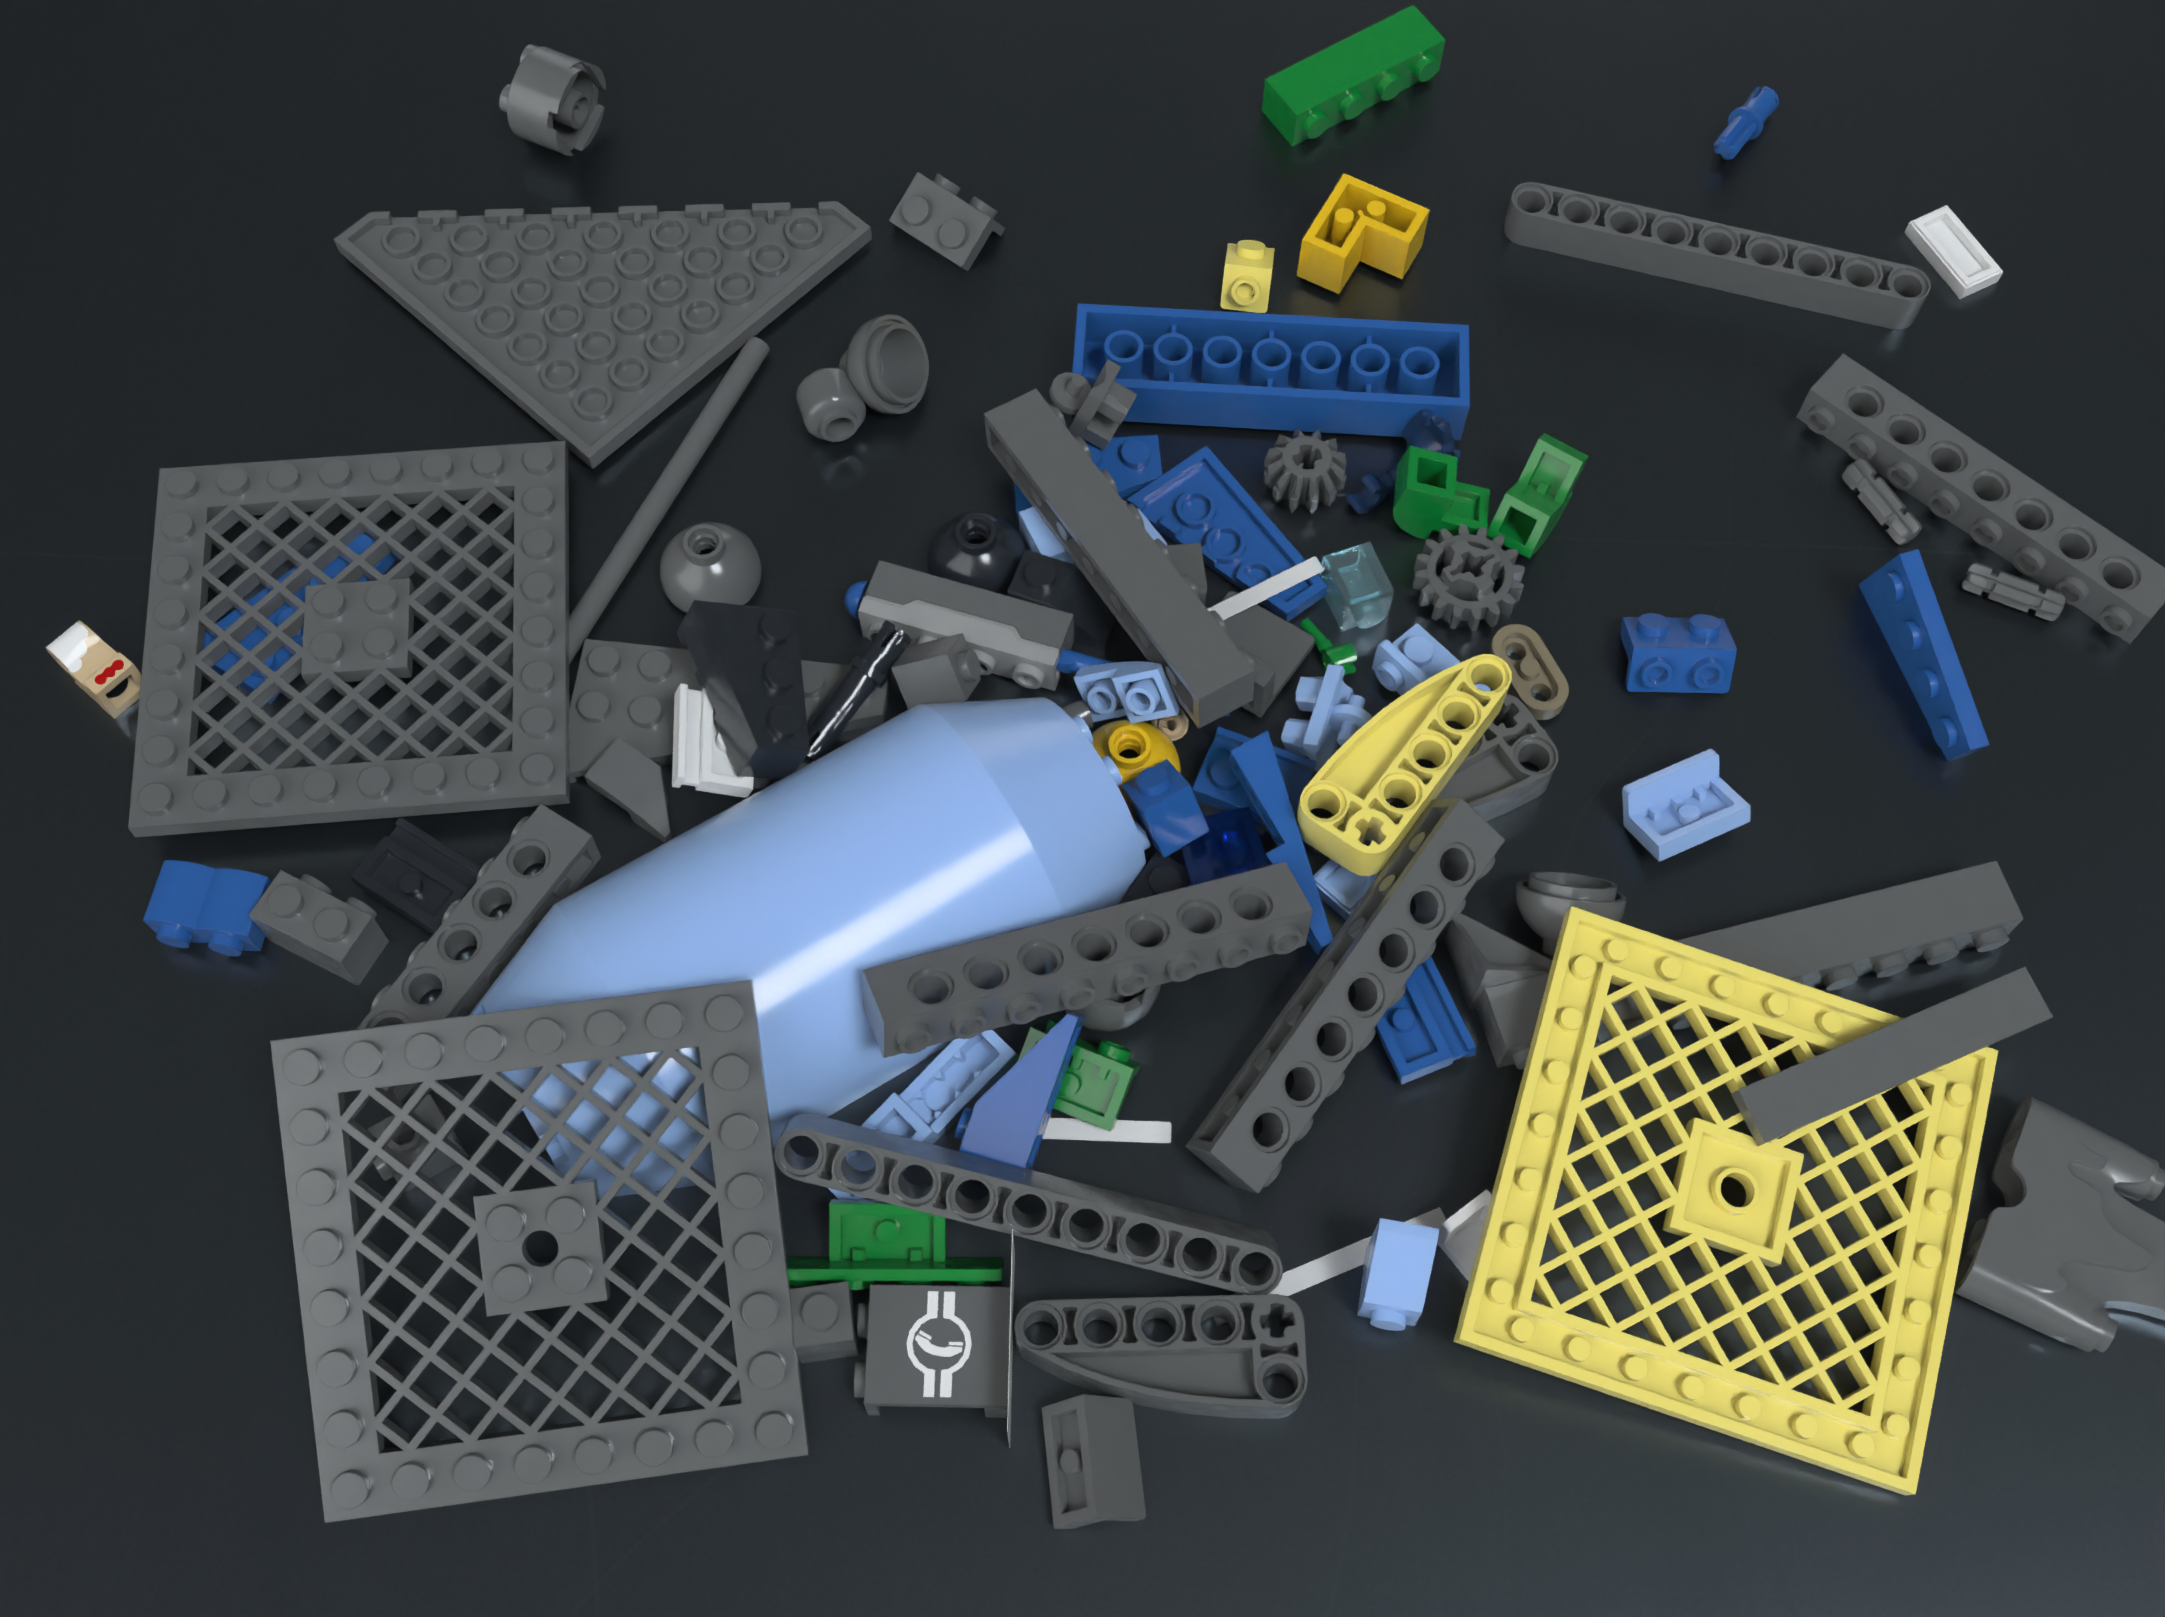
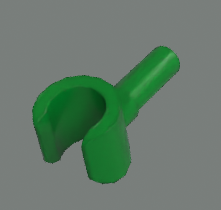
M1309 618L1300 623V628L1314 637V644L1322 654L1325 672L1328 664L1343 666L1345 670L1344 675L1356 672L1353 662L1357 660V653L1351 642L1333 647L1331 641L1321 633Z

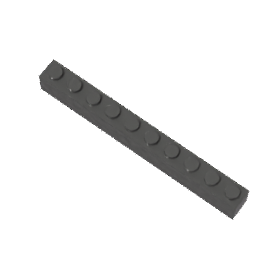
M1993 861L1677 940L1676 942L1812 988L1825 985L1826 990L1832 991L1854 983L1858 980V976L1875 972L1878 978H1883L1905 970L1909 963L1925 959L1928 965H1935L1948 961L1957 956L1960 950L1976 947L1978 952L1996 949L2010 940L2008 935L2024 918L1998 862ZM1549 973L1485 988L1476 1009L1497 1068L1515 1064L1517 1069L1525 1068ZM1610 983L1607 996L1624 987ZM1631 995L1612 1004L1627 1031L1646 1022ZM1651 997L1660 1014L1677 1006ZM1684 1014L1666 1022L1667 1025L1671 1024L1675 1030L1691 1027ZM1602 1019L1594 1048L1601 1045L1600 1042L1613 1039ZM1650 1030L1636 1037L1635 1039H1633V1041H1637L1648 1036L1652 1033V1031Z

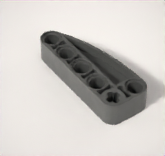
M1507 694L1499 714L1436 799L1461 797L1485 821H1489L1539 797L1546 791L1559 761L1558 750L1524 703L1517 697ZM1455 721L1445 722L1451 728L1465 729L1463 725ZM1416 760L1422 767L1430 769L1437 767L1429 760ZM1520 763H1532L1536 765L1540 769V771L1536 772L1527 770ZM1386 799V801L1393 807H1409L1401 799ZM1323 808L1310 810L1316 817H1334L1331 812ZM1365 840L1363 844L1369 846L1372 841ZM1303 841V844L1310 851L1315 852L1317 854H1322L1321 852L1307 844L1305 841Z
M1257 1294L1038 1300L1024 1306L1015 1320V1343L1017 1351L1024 1360L1066 1382L1104 1396L1126 1398L1134 1404L1145 1407L1225 1418L1279 1419L1288 1417L1296 1411L1307 1390L1308 1372L1304 1318L1297 1303L1284 1295ZM1211 1317L1222 1318L1230 1325L1232 1335L1225 1340H1212L1203 1333L1201 1323ZM1268 1317H1277L1280 1319L1279 1326H1288L1285 1327L1281 1338L1271 1337L1270 1328L1262 1329L1265 1327ZM1151 1319H1163L1171 1325L1174 1335L1167 1341L1154 1342L1143 1333V1325ZM1103 1320L1113 1326L1116 1334L1109 1342L1097 1344L1088 1340L1083 1330L1090 1322ZM1040 1321L1048 1322L1054 1326L1058 1333L1052 1342L1042 1346L1031 1343L1025 1336L1027 1328L1033 1323ZM1270 1374H1282L1293 1384L1294 1394L1285 1399L1274 1398L1265 1390L1263 1379Z

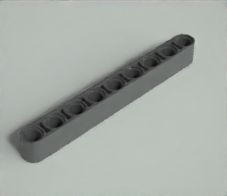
M1537 182L1522 183L1514 188L1504 221L1506 237L1518 245L1888 329L1901 330L1913 324L1931 289V282L1928 276L1922 270L1913 266Z
M803 1113L794 1116L786 1123L775 1146L774 1158L777 1167L784 1175L795 1180L1011 1235L1013 1229V1235L1246 1295L1268 1294L1278 1286L1282 1279L1283 1266L1276 1242L1268 1232L1260 1228L815 1114ZM796 1136H807L817 1144L819 1152L810 1157L800 1156L792 1150L789 1140ZM855 1150L865 1151L874 1158L876 1166L867 1171H858L848 1164L845 1156ZM911 1165H920L931 1173L933 1179L924 1185H913L903 1177L902 1170ZM970 1179L978 1180L988 1187L989 1193L984 1198L972 1200L964 1197L959 1191L958 1186ZM1034 1194L1045 1202V1207L1040 1212L1026 1214L1020 1211L1014 1202L1020 1196ZM1092 1209L1098 1212L1102 1219L1094 1227L1081 1228L1072 1222L1071 1217L1078 1210ZM1140 1223L1150 1224L1158 1231L1156 1236L1147 1242H1136L1127 1233L1130 1228ZM1195 1238H1205L1214 1244L1210 1252L1200 1257L1191 1256L1183 1249L1190 1240ZM1253 1252H1261L1269 1257L1267 1264L1262 1269L1256 1271L1246 1270L1239 1265L1247 1254Z

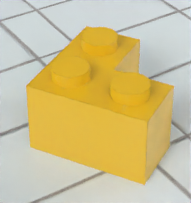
M1344 173L1302 239L1297 276L1337 294H1340L1359 261L1403 279L1422 247L1430 210Z

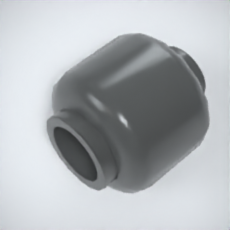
M835 367L818 369L805 377L797 388L796 400L806 429L816 438L831 442L846 440L855 434L865 420L866 407L864 401L850 382L846 370Z

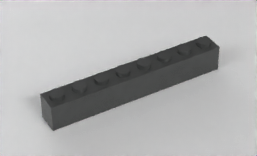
M1034 389L984 413L987 446L1030 504L1034 506L1045 524L1149 662L1162 665L1174 696L1196 726L1200 729L1251 702L1254 693V677L1257 675L1256 665L1251 655L1243 647L1238 649L1231 641L1221 616L1214 610L1210 612L1200 601L1199 592L1193 580L1187 574L1181 576L1176 570L1165 544L1158 538L1152 539L1145 530L1143 519L1137 508L1133 504L1126 505L1118 495L1116 484L1110 473L1105 469L1100 471L1092 461L1091 453L1085 441L1080 436L1074 438L1066 428L1065 419L1060 409L1054 407L1053 404L1049 405L1039 391Z

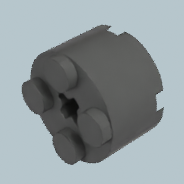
M531 44L526 46L521 54L520 65L513 77L512 83L507 84L500 94L499 107L501 111L507 113L509 126L517 137L566 156H572L571 150L575 148L582 151L590 144L600 126L604 106L597 104L599 90L606 92L605 77L601 69L596 65L548 47H538Z

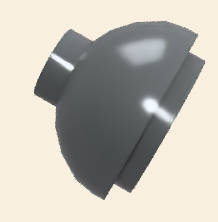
M890 314L873 318L865 322L851 339L847 351L840 359L839 369L847 371V376L864 403L880 413L902 414L912 410L922 399L929 376V360L925 345L914 326L903 317Z
M717 522L697 523L679 532L666 545L660 561V580L663 590L668 599L686 613L694 600L744 605L755 594L762 575L759 554L748 536L733 526ZM705 549L714 550L709 554H699L700 551Z
M1536 871L1529 874L1528 880L1519 881L1516 885V904L1530 928L1543 937L1541 952L1554 957L1565 912L1571 906L1619 922L1627 902V897L1617 892V884L1614 882L1577 873Z

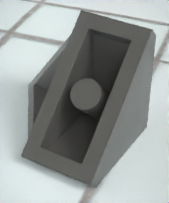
M1462 913L1452 920L1444 940L1468 1009L1477 1007L1485 988L1549 973L1553 961Z

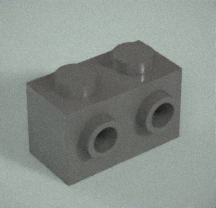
M280 870L250 912V918L269 941L359 986L389 942L375 921L377 913L367 904L356 898L349 897L346 902H343L331 896L332 891L330 888L310 875L303 874L298 879Z

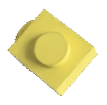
M1241 240L1237 244L1228 243L1220 302L1221 308L1255 313L1267 312L1275 248H1267L1265 244L1255 240Z

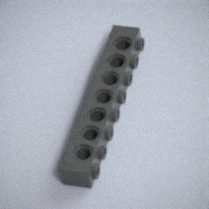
M1844 353L1809 390L1796 418L1807 424L1812 431L1823 435L1844 449L1853 459H1866L1875 471L1888 479L1893 486L1904 490L1929 507L1934 514L1945 518L1969 534L1978 544L1988 547L2013 564L2021 573L2032 577L2046 588L2063 593L2066 596L2065 603L2073 605L2097 621L2109 633L2117 635L2131 644L2165 603V567Z
M1461 797L1433 799L1185 1146L1233 1188L1258 1194L1262 1188L1275 1180L1282 1167L1281 1160L1293 1143L1299 1141L1308 1133L1313 1124L1312 1116L1325 1097L1330 1096L1340 1087L1345 1077L1344 1070L1356 1053L1362 1051L1372 1041L1376 1032L1374 1027L1388 1008L1394 1006L1402 998L1406 990L1405 983L1417 965L1422 964L1432 955L1436 948L1435 940L1448 922L1455 919L1464 909L1466 904L1465 897L1475 882L1484 877L1495 863L1494 855L1505 839ZM1442 855L1445 859L1444 874H1442L1440 869ZM1412 897L1416 903V911L1413 917L1410 913ZM1382 940H1384L1386 945V954L1383 961L1379 955V947ZM1353 983L1356 996L1351 1005L1348 999V991ZM1323 1027L1325 1041L1321 1049H1319L1317 1034L1319 1029ZM1292 1071L1294 1085L1291 1092L1287 1094L1285 1080L1288 1073ZM1261 1116L1263 1128L1260 1136L1255 1140L1253 1125L1255 1120Z
M1286 862L863 969V1007L884 1058L902 1053L913 1054L924 1050L928 1046L950 1040L973 1038L984 1031L1010 1024H1026L1037 1017L1066 1009L1078 1010L1092 1002L1119 995H1134L1145 988L1171 981H1186L1197 974L1224 967L1235 968L1247 961L1272 954L1290 953L1306 945L1313 909Z

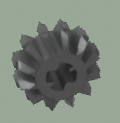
M1298 427L1292 434V439L1279 435L1275 441L1274 448H1269L1264 459L1263 482L1265 488L1272 489L1274 503L1288 500L1291 513L1298 508V505H1305L1311 514L1317 509L1318 502L1328 507L1331 506L1332 502L1335 501L1336 493H1341V490L1344 489L1347 478L1345 475L1347 465L1346 454L1337 452L1336 438L1322 441L1319 429L1311 436H1304Z

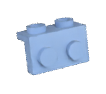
M1708 749L1625 785L1622 789L1623 826L1659 862L1750 822L1751 806L1719 777V755L1713 749Z

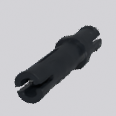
M885 620L881 629L860 657L857 655L852 657L848 663L851 669L807 726L810 748L807 756L811 762L826 755L870 694L873 693L876 687L880 689L887 681L885 675L890 670V667L905 647L911 643V637L900 628L895 630L896 626L890 621Z

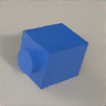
M1167 759L1156 766L1145 769L1137 777L1121 785L1137 822L1144 829L1149 841L1163 858L1209 832L1190 784Z

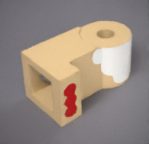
M76 622L46 647V650L56 662L76 680L75 683L114 719L140 698L141 673L130 660L120 652L117 653L83 622ZM125 678H128V686L121 695L107 698L106 694Z

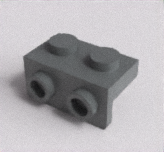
M917 172L889 221L958 266L969 271L991 232L993 231L1001 236L1005 230V227L993 220L998 211L973 196L969 204L957 197L961 188L938 173L932 181Z

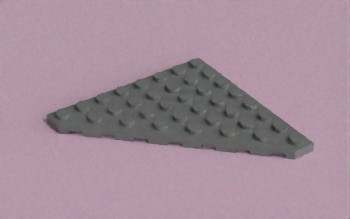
M838 201L819 202V208L792 209L790 202L752 203V209L725 210L724 204L685 205V211H658L657 205L619 206V211L614 213H592L591 207L552 208V214H525L524 208L485 209V215L459 216L457 210L418 211V217H392L390 211L369 212L337 236L334 242L338 251L554 437L559 441H565L568 449L594 469L741 348L749 337L758 334L871 241L872 233L871 227Z

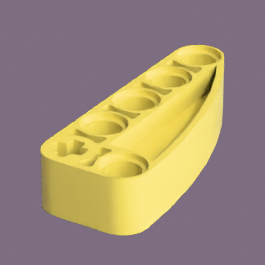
M1481 654L1439 672L1413 687L1364 724L1328 759L1304 788L1300 796L1296 815V822L1302 840L1352 873L1359 876H1371L1379 873L1430 802L1436 799L1499 714L1512 681V672L1508 664L1502 658L1493 654ZM1474 684L1487 685L1493 691H1483ZM1455 721L1463 725L1465 729L1451 728L1445 722ZM1426 759L1433 762L1437 767L1433 769L1420 766L1416 760ZM1386 799H1401L1409 807H1393L1386 801ZM1323 808L1331 812L1334 817L1322 819L1314 816L1310 810ZM1365 840L1372 841L1369 846L1363 844Z

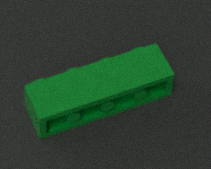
M1412 5L1266 78L1261 111L1293 147L1309 138L1313 139L1320 136L1326 129L1346 119L1350 120L1357 117L1363 110L1383 100H1391L1399 92L1418 82H1425L1431 79L1440 70L1446 39Z

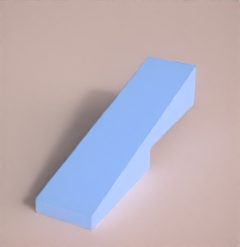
M993 1030L984 1031L969 1039H954L900 1095L894 1092L861 1126L933 1145L960 1120L966 1107L973 1108L975 1103L1017 1063L1019 1055ZM855 1150L845 1156L848 1164L858 1171H867L876 1166L874 1158L865 1151ZM828 1188L838 1199L872 1200Z

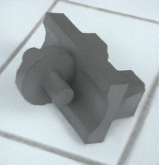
M1109 359L1092 387L1081 374L1065 372L1059 374L1049 388V397L1054 407L1060 409L1061 413L1076 415L1068 428L1073 437L1080 436L1102 450H1105L1119 424L1121 425L1137 396V393L1114 381L1121 366Z

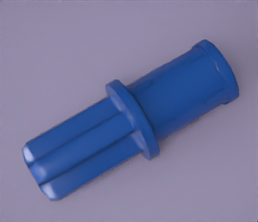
M1760 86L1755 88L1743 106L1735 108L1730 113L1728 126L1713 144L1715 153L1721 154L1724 160L1733 159L1748 140L1756 139L1762 133L1764 122L1779 105V97L1773 89L1764 86L1762 91Z

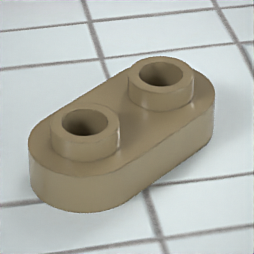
M1510 624L1499 629L1493 637L1489 654L1502 658L1512 672V681L1508 693L1523 702L1536 720H1548L1557 716L1564 707L1569 694V686L1537 632L1525 625ZM1507 653H1517L1522 659L1513 660L1507 656ZM1531 694H1542L1546 697L1547 701L1536 700Z

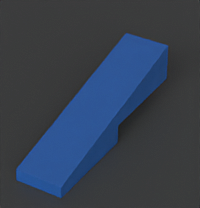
M1267 730L1231 750L1228 764L1277 845V848L1266 853L1263 863L1264 867L1286 862L1313 909L1307 939L1316 955L1319 956L1326 950L1333 937Z

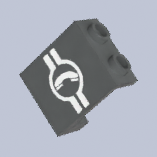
M870 1284L869 1303H859L857 1319L858 1338H867L866 1361H856L854 1373V1397L864 1398L867 1414L880 1415V1406L984 1408L985 1417L1007 1418L1011 1287Z

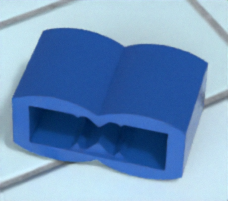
M165 860L143 921L157 934V940L173 947L188 948L190 942L208 943V947L211 950L228 956H240L243 950L261 951L265 935L250 918L249 914L272 881L267 876L243 870L215 869L192 862Z

